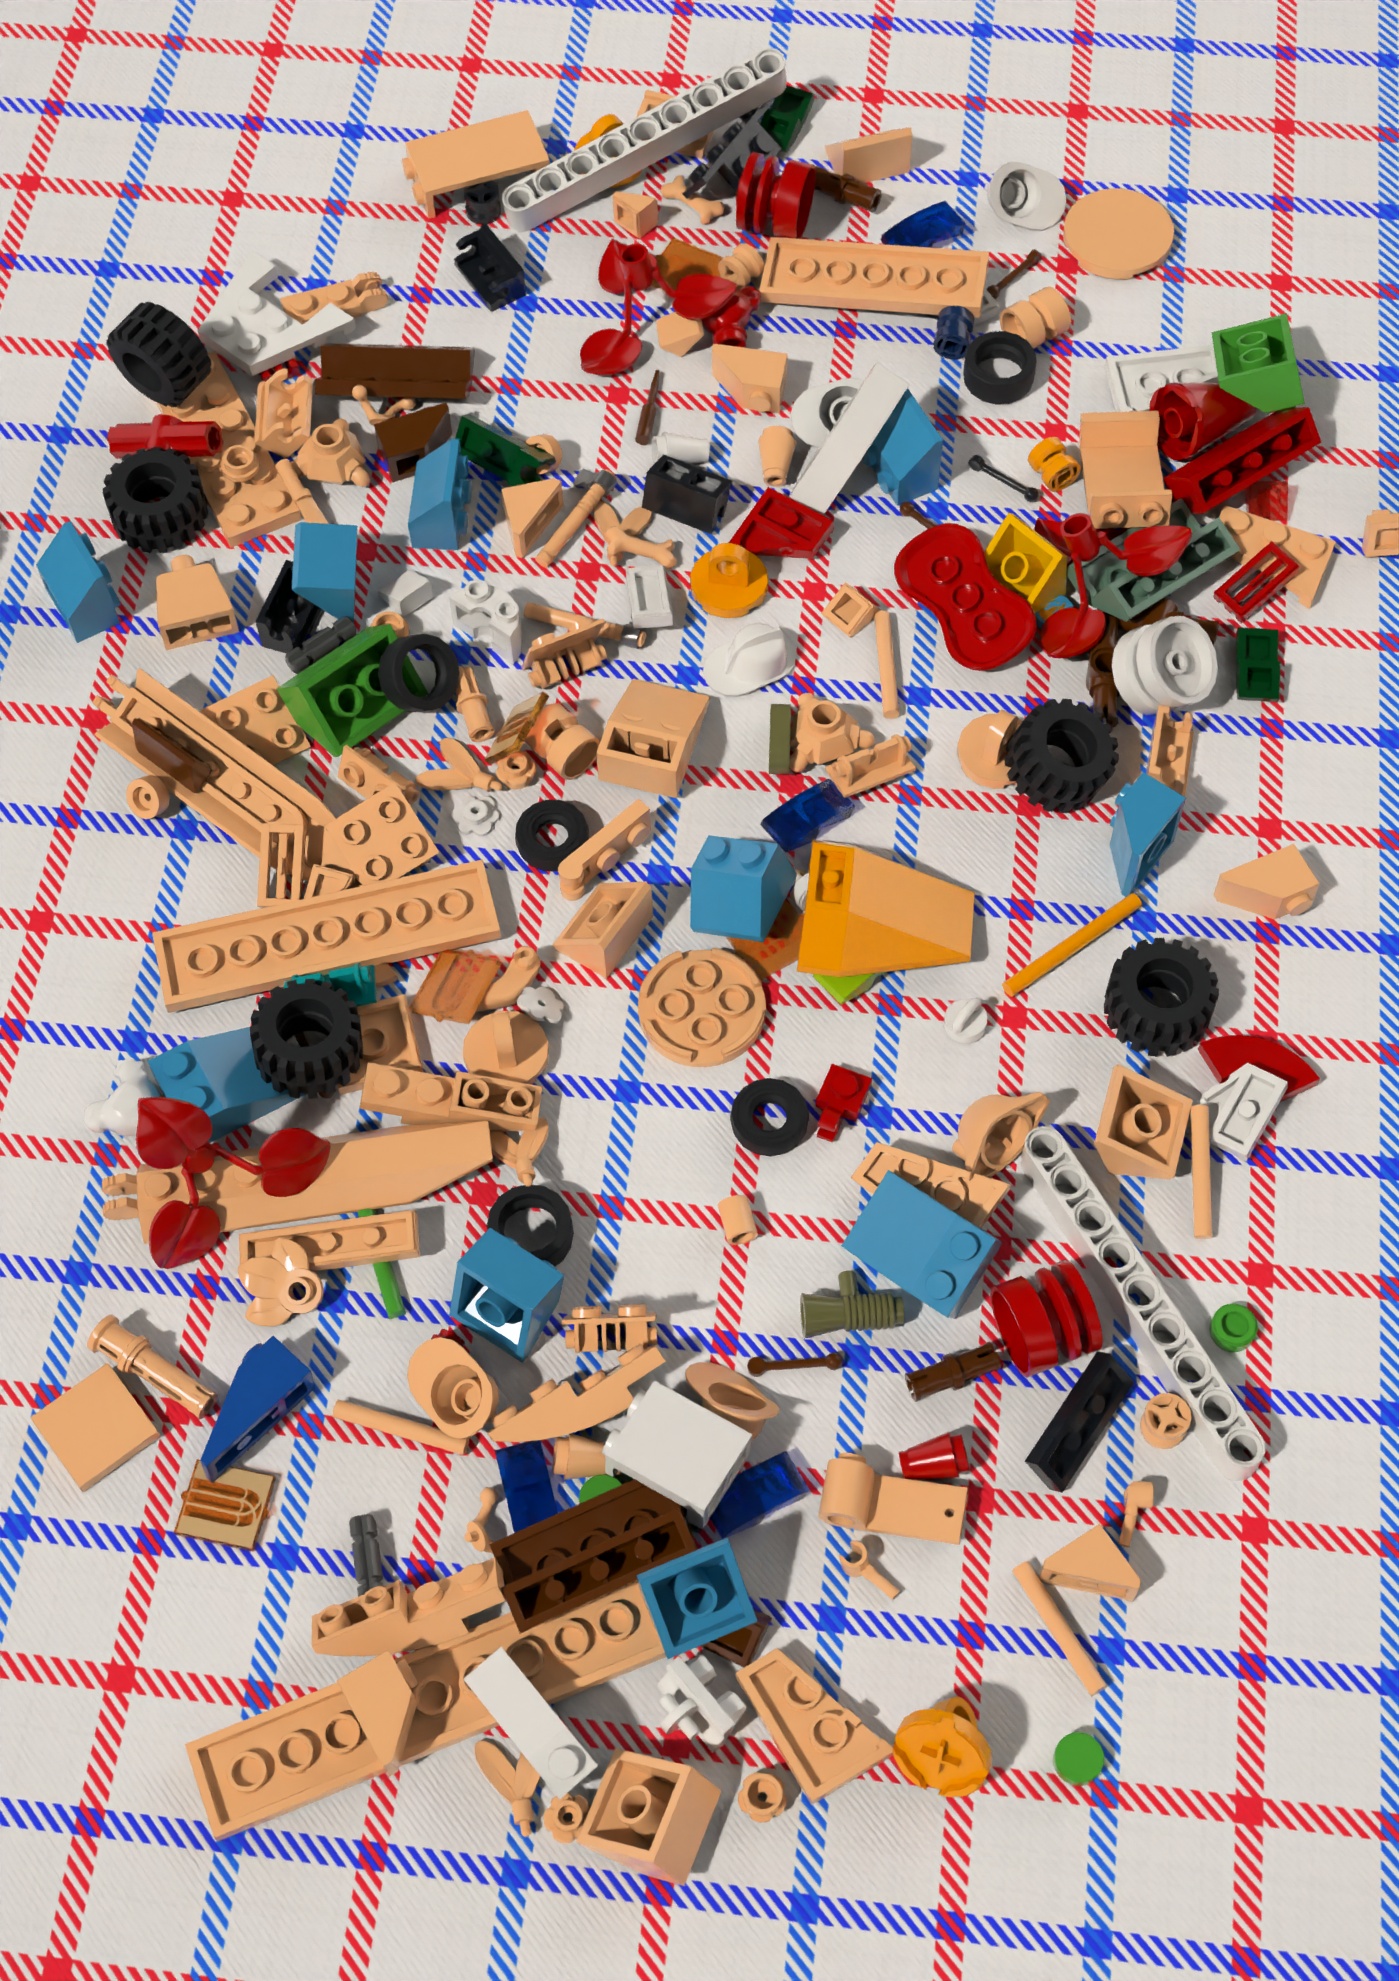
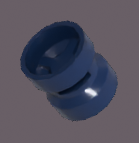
M948 306L939 312L937 319L938 330L935 333L933 348L938 355L952 360L965 357L969 344H971L972 338L970 335L973 332L975 320L971 311L962 306Z

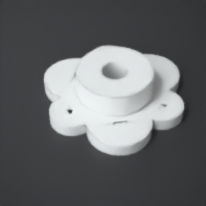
M467 796L462 800V805L456 806L452 810L451 816L452 820L459 824V830L462 834L473 832L477 836H486L491 832L492 824L499 820V813L494 810L495 805L492 798L481 796L475 799L472 796Z
M525 987L522 995L517 999L518 1007L526 1011L536 1021L546 1020L550 1023H557L562 1017L561 1011L564 1008V1004L560 1000L555 999V994L546 987H538L536 990L532 987Z

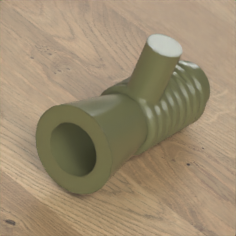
M843 1271L838 1275L841 1298L801 1293L800 1296L801 1327L804 1339L842 1329L846 1332L850 1330L862 1331L863 1329L865 1331L869 1329L875 1330V1328L877 1330H881V1328L893 1329L895 1324L904 1323L902 1296L893 1297L890 1292L887 1294L881 1293L880 1295L878 1293L874 1295H860L856 1273L853 1271Z

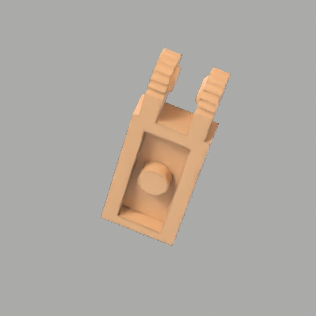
M372 271L366 274H358L352 281L347 280L282 297L280 301L283 312L304 324L330 302L353 318L361 317L364 313L384 308L389 298L383 288L380 289L382 286L380 275Z

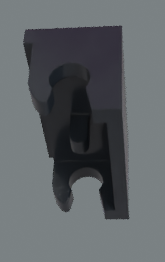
M487 224L481 225L479 230L462 237L456 243L459 250H464L472 245L469 251L461 253L454 258L455 267L491 312L526 296L523 268Z
M663 454L647 471L642 508L711 534L716 528L717 517L723 518L725 515L733 481Z
M289 560L285 561L255 621L262 647L286 654L296 647L300 649L303 647L302 643L308 639L322 610L292 590L293 561Z

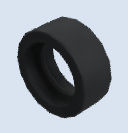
M995 331L978 336L969 344L965 354L963 370L965 386L972 395L987 403L995 405L1010 404L1020 400L1031 390L1034 382L1037 364L1035 351L1027 340L1014 333ZM990 358H1004L1017 364L1022 371L1008 378H997L981 371L978 365Z
M429 634L410 635L396 639L385 649L380 658L378 670L381 689L387 699L399 709L411 712L430 711L445 705L451 700L458 688L460 675L457 657L451 647L439 637ZM415 649L424 650L430 656L436 672L435 684L430 694L423 697L414 696L409 692L404 684L402 675L403 661L408 652Z
M540 1185L514 1187L499 1196L489 1211L487 1230L492 1228L505 1237V1223L510 1216L519 1210L527 1208L543 1209L549 1212L556 1221V1236L543 1249L529 1253L540 1260L550 1262L554 1267L560 1264L571 1249L574 1235L569 1207L561 1196L553 1190Z

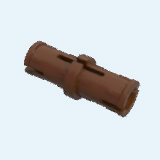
M815 166L816 191L834 197L835 201L840 204H853L872 213L878 208L882 196L880 189L855 181L851 175L844 174L842 176Z
M987 1342L980 1347L956 1356L948 1353L941 1357V1362L912 1373H906L905 1381L909 1392L912 1390L914 1392L911 1393V1397L915 1402H918L922 1398L951 1387L956 1391L964 1388V1382L992 1371L1000 1370L1001 1364L997 1352L991 1353L994 1350V1346L991 1342Z

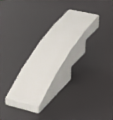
M877 362L872 367L854 398L849 401L831 432L826 435L788 497L824 515L910 384Z

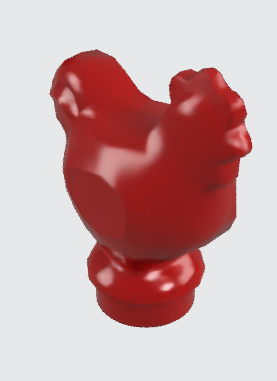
M745 286L737 290L734 296L719 311L701 319L703 328L713 334L714 344L746 348L747 333L744 329L749 323L751 313L757 311L760 306V292L753 286Z

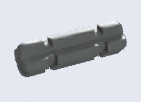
M344 616L332 623V628L326 627L302 643L303 647L301 649L296 647L285 655L288 667L295 674H299L309 667L308 664L310 662H317L338 648L340 642L345 643L356 636L357 629L354 623Z
M370 1514L354 1516L349 1521L350 1535L353 1541H355L352 1543L356 1581L360 1584L357 1587L358 1597L374 1587L383 1586L380 1583L383 1580L379 1542H377V1539H374L378 1536L376 1520Z

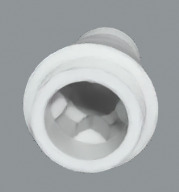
M663 432L662 436H654L652 440L653 465L663 454L690 465L708 462V439H697Z

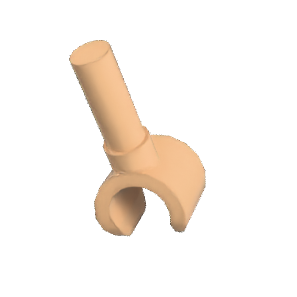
M1134 1481L1124 1491L1125 1518L1118 1542L1121 1546L1130 1547L1138 1508H1152L1153 1484L1151 1482Z
M851 1541V1549L862 1558L856 1563H850L843 1556L839 1555L843 1571L848 1576H863L865 1579L870 1580L893 1600L899 1590L869 1563L866 1547L858 1541Z

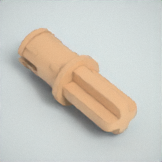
M459 666L458 688L455 691L458 699L456 709L460 714H463L471 741H486L495 733L486 710L487 697L480 692L473 669Z

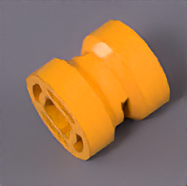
M1049 437L1042 440L1031 450L1028 456V463L1035 472L1042 473V480L1050 491L1056 492L1065 489L1080 474L1081 467L1073 456L1066 455V448L1057 437Z

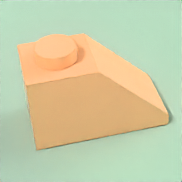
M713 344L712 375L742 408L758 412L780 413L787 380V353Z
M1292 844L1221 873L1214 891V897L1218 902L1268 918L1277 919L1287 914L1296 916L1309 909L1313 904V899L1320 883L1296 846Z
M387 1650L336 1681L388 1777L398 1772L417 1706V1701L411 1689L419 1684L405 1658L396 1663L390 1651Z

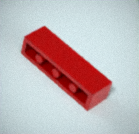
M1295 407L1287 412H1274L1163 479L1167 490H1172V503L1182 498L1192 514H1203L1322 442L1309 407Z

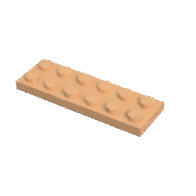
M770 237L759 292L761 302L933 315H938L942 309L948 306H962L971 311L974 317L980 318L989 265V252Z
M213 351L208 354L212 363L210 366L212 369L211 373L180 406H164L157 402L156 404L161 414L174 416L183 422L215 421L221 427V435L224 441L221 453H216L211 457L188 458H190L191 464H195L198 469L207 503L231 548L302 519L300 510L287 490L268 450L254 444L255 426L216 352ZM245 445L257 454L260 469L252 479L244 482H234L223 475L221 460L224 452L229 447Z

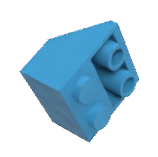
M459 439L449 440L416 464L408 519L412 548L458 550L460 535H466L468 516L467 511L463 510L464 504L471 503L472 484L471 480H465L468 477V456L461 455Z
M69 521L62 525L36 566L46 591L74 639L79 643L120 624L115 608L121 604L113 587L109 584L112 582V578L102 560L97 562L93 556L96 552L86 533L79 535L72 522Z

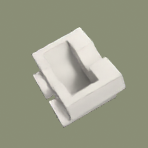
M472 580L466 584L465 588H461L449 596L453 625L474 639L481 635L492 637V650L514 664L522 650L520 614L515 600L506 591L492 585H487L482 580Z

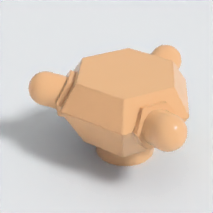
M337 419L333 424H323L317 427L312 436L299 450L296 460L291 462L298 478L307 476L309 480L315 482L342 485L346 480L348 482L351 480L357 486L365 487L370 483L371 479L370 474L364 469L365 466L363 464L366 462L357 437L349 431V424L344 419Z
M811 693L800 695L798 699L800 708L793 715L790 733V746L793 748L791 751L794 753L789 759V768L793 772L803 771L808 763L813 764L815 762L819 765L837 759L838 756L852 754L857 747L869 749L873 746L875 742L874 735L869 731L860 729V726H857L858 721L839 709L836 704L825 700L820 701Z

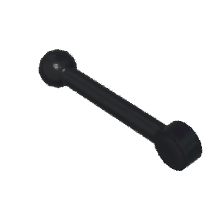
M974 455L968 463L971 469L976 472L982 470L1022 493L1026 501L1034 502L1038 499L1039 493L1036 488H1027L985 464L984 459L979 455Z

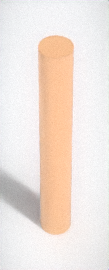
M879 611L875 613L874 619L883 716L887 719H894L899 716L891 620L889 612Z
M1207 1105L1191 1106L1194 1238L1210 1239L1212 1238L1209 1107Z
M337 1400L333 1409V1418L465 1455L469 1445V1437L464 1439L449 1437L439 1428L342 1400Z
M1029 1561L1018 1565L1012 1572L1090 1696L1098 1694L1107 1687L1105 1681Z

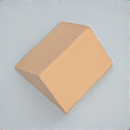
M911 127L889 130L826 145V154L835 174L842 176L844 174L851 175L855 181L861 184L909 173L912 130Z
M647 881L599 883L552 945L557 951L607 979L653 918L652 887Z
M1119 1064L1114 1066L1094 1142L1109 1174L1168 1180L1174 1178L1193 1100Z

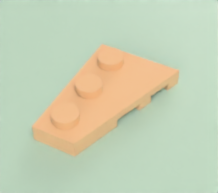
M1224 505L1219 518L1241 549L1231 558L1244 566L1271 541L1274 542L1300 566L1299 573L1283 587L1299 597L1298 602L1310 609L1336 541ZM1272 556L1258 570L1263 572L1277 558ZM1283 566L1279 571H1277L1270 578L1269 582L1273 580L1280 572H1282L1286 568V566Z
M876 1142L851 1177L855 1182L874 1194L889 1170L980 1228L984 1226L1012 1187L1011 1184Z
M778 1648L735 1673L737 1681L811 1805L893 1756V1747L888 1742L876 1736L861 1723L862 1720L848 1708L845 1709L822 1689L818 1682Z

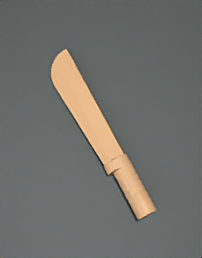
M282 459L277 462L276 469L306 523L329 524L314 501L310 490L303 487L291 462L288 459Z

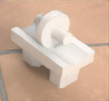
M699 1655L686 1662L678 1656L667 1665L668 1671L657 1684L665 1695L660 1699L659 1703L669 1714L663 1720L660 1727L667 1735L680 1728L689 1740L698 1735L713 1753L724 1745L734 1726L746 1710V1705L735 1692L730 1690L715 1700L705 1687L713 1682L716 1673L714 1667L704 1655Z

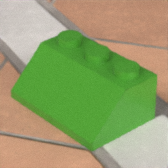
M1287 313L1211 332L1218 381L1222 390L1265 413L1273 411L1279 413L1287 412L1294 409L1297 405L1305 404Z
M390 624L367 627L276 688L296 724L334 757L342 755L345 745L352 748L405 711L399 709L387 699L381 689L378 676L381 656L387 646L398 639ZM407 655L402 667L404 684L414 696H427L429 693Z

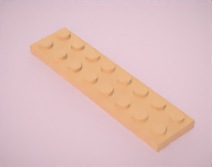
M482 859L152 932L164 1002L168 1013L269 991L277 986L282 988L284 987V982L291 980L292 975L296 974L299 977L316 973L326 975L332 970L353 967L355 963H360L361 966L389 964L500 939L501 931Z

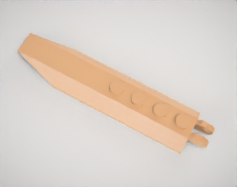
M139 668L137 670L136 688L129 686L116 676L110 675L106 683L110 685V688L125 697L118 708L105 697L98 695L95 697L92 703L110 716V721L112 722L98 730L94 734L96 737L147 775L159 778L167 790L258 858H260L262 823L304 825L306 827L303 880L309 881L313 864L355 875L325 825L335 820L336 817L320 799ZM134 718H141L157 726L211 766L213 771L197 793L191 792L138 752L132 728ZM272 833L271 867L277 870L279 833ZM289 834L287 874L292 875L294 834ZM355 877L351 888L362 886L357 877Z
M488 1121L406 1125L323 1137L330 1142L331 1146L328 1161L323 1171L308 1188L288 1197H274L266 1194L261 1187L262 1174L254 1175L220 1156H215L214 1163L209 1170L203 1173H195L193 1177L199 1196L198 1206H209L217 1213L221 1225L220 1232L359 1212L362 1209H379L406 1205L492 1162L493 1155ZM261 1147L228 1151L253 1165H261L259 1162ZM141 1164L136 1176L122 1173L104 1178L102 1180V1192L108 1196L137 1194V1200L124 1197L104 1202L103 1216H105V1219L108 1218L115 1221L139 1218L144 1244L149 1243L151 1223L162 1206L172 1200H180L189 1204L190 1195L186 1180L181 1174L182 1165L180 1164L171 1169H157L147 1164Z

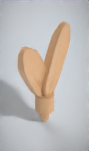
M599 501L594 507L595 522L608 545L610 544L606 537L608 528L617 526L626 535L635 538L647 527L652 516L651 511L641 506L635 508L619 523L614 510L607 503ZM619 552L614 556L607 553L612 566H616L618 561L622 560L623 552Z
M444 738L440 741V750L444 759L453 769L427 770L415 778L416 784L427 790H454L475 786L490 792L492 789L501 791L503 788L501 783L496 782L494 776L481 772L479 766L464 746L451 738Z
M538 1118L535 1130H524L519 1144L501 1131H490L492 1154L511 1168L516 1169L518 1180L528 1187L532 1185L535 1179L533 1162L541 1152L549 1134L546 1119Z
M478 1741L475 1744V1757L480 1770L499 1794L512 1805L515 1825H520L521 1834L524 1837H528L531 1834L530 1823L534 1821L530 1799L534 1795L541 1776L522 1753H520L515 1771L511 1763L495 1745L487 1741Z

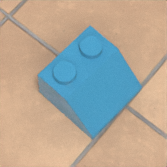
M908 388L862 458L864 464L867 467L871 466L876 473L881 490L885 494L889 493L897 506L903 502L911 501L938 490L943 446L942 437Z
M1144 772L1133 785L1128 782L1121 789L1115 800V804L1119 806L1118 810L1110 821V826L1113 827L1110 848L1121 894L1125 897L1134 893L1174 842L1186 797Z
M708 835L691 868L690 927L693 932L764 942L797 877V873L780 845Z
M489 1228L457 1262L449 1315L523 1363L559 1303L564 1274L559 1272L550 1262L540 1260L521 1248L512 1238L504 1237L492 1228Z

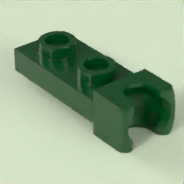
M471 414L461 416L455 439L460 441L461 455L468 456L469 461L508 481V485L512 487L542 481L538 477L536 469L545 463L547 465H554L556 462L555 457L536 446L531 447Z

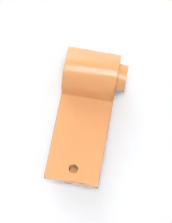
M840 1453L838 1458L828 1461L818 1518L827 1524L843 1528L960 1545L968 1488L876 1475L873 1468L866 1464V1459L863 1456L854 1453Z

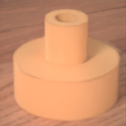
M541 434L532 436L525 441V444L531 447L536 446L553 455L556 459L554 465H547L545 463L537 468V474L550 473L559 467L562 460V450L560 444L553 436Z
M143 776L132 781L127 787L126 798L132 812L142 819H151L160 815L169 806L170 791L155 776Z

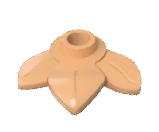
M278 1238L273 1247L272 1258H251L238 1267V1275L242 1285L251 1295L255 1296L245 1315L246 1319L254 1324L270 1327L282 1325L293 1313H309L316 1309L322 1301L324 1294L323 1283L315 1272L309 1270L308 1256L304 1248L292 1240ZM297 1283H302L306 1288V1294L301 1300H298L293 1294V1288Z

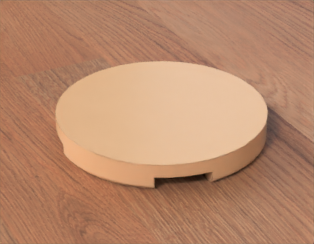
M1120 188L1095 191L1079 199L1068 211L1063 230L1064 245L1066 248L1068 247L1071 254L1080 262L1079 266L1092 274L1110 279H1132L1134 274L1142 273L1152 268L1157 269L1167 259L1174 237L1172 220L1161 204L1143 193Z
M722 949L692 950L683 953L679 950L652 967L640 987L638 1016L646 1039L660 1054L682 1065L711 1067L732 1061L754 1044L764 1025L766 1000L762 982L748 963L735 954Z

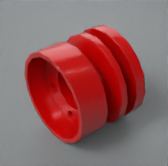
M752 152L748 157L737 189V229L749 231L753 225L755 233L763 234L770 219H772L774 237L801 239L808 223L816 183L815 165L789 160L782 175H779L778 157L769 156L765 163L764 154Z
M1067 1260L1057 1262L1051 1266V1271L1045 1267L1038 1269L1034 1274L1035 1289L1022 1276L991 1288L990 1300L998 1331L1012 1362L1026 1378L1056 1367L1058 1365L1057 1347L1064 1357L1070 1361L1078 1359L1081 1356V1351L1089 1355L1102 1349L1103 1336L1095 1303L1080 1273L1071 1262Z

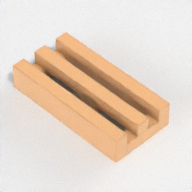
M262 823L257 906L259 908L302 899L306 827L304 825ZM272 833H279L276 898H269ZM289 834H294L291 899H286Z

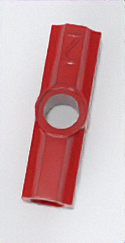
M166 414L155 415L152 423L117 424L115 427H110L107 434L109 452L116 459H122L121 457L128 453L131 456L137 454L136 450L145 448V451H151L153 447H161L162 451H167L169 448L177 450L178 456L184 454L187 457H211L216 453H221L224 443L221 427L215 421L183 422L174 416Z

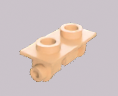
M896 734L890 740L874 745V748L871 750L866 748L848 756H838L837 762L826 766L825 771L843 797L846 798L916 771V767L907 756V752L912 749L909 738L906 735L900 737Z
M348 745L343 747L338 778L366 799L394 782L397 783L410 805L418 799L420 794L416 790V784L407 780L398 772L394 771L387 775L389 766L373 755L368 748L361 749L356 747L352 749Z

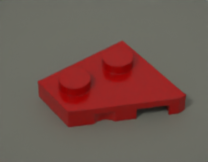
M767 487L729 543L737 544L758 556L814 558L834 530V522Z

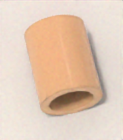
M730 1196L718 1203V1209L729 1244L740 1245L748 1243L758 1236L747 1196Z

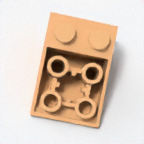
M632 679L608 719L596 753L598 780L677 798L710 701V696Z

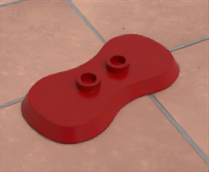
M945 523L931 527L909 541L897 555L894 564V574L899 587L909 597L925 605L933 612L941 624L948 652L962 666L978 671L993 669L1017 656L1033 639L1036 631V617L1031 605L1023 597L1001 585L995 579L988 568L980 540L968 528L955 523Z

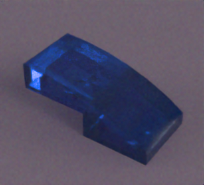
M942 201L903 219L883 233L880 241L884 245L932 248L934 243L962 235L966 223L946 201Z
M827 779L806 789L767 815L760 825L787 853L811 843L812 839L816 840L821 829L851 817L855 805L848 797H843L831 779Z
M529 1441L495 1450L514 1533L558 1514L541 1441Z
M787 1451L737 1474L710 1519L721 1538L725 1539L760 1524L767 1514L804 1499L810 1489Z

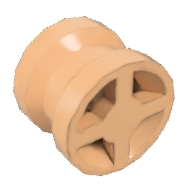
M746 243L736 246L732 256L724 257L718 264L720 276L735 283L737 290L749 286L750 279L759 277L764 270L762 257L752 246Z
M1171 1393L1158 1394L1153 1397L1146 1405L1140 1422L1141 1434L1146 1442L1160 1449H1171L1179 1445L1184 1439L1191 1423L1192 1416L1189 1406L1178 1395Z

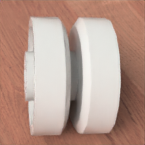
M1172 616L1156 621L1152 625H1144L1132 629L1121 636L1114 648L1112 659L1114 683L1122 699L1133 710L1144 715H1156L1158 705L1170 706L1172 711L1177 707L1196 704L1210 694L1216 683L1218 664L1215 648L1209 635L1197 622L1185 616Z

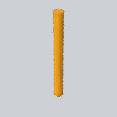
M1131 893L1003 982L1004 991L1010 997L1019 993L1142 907L1140 898L1135 893Z

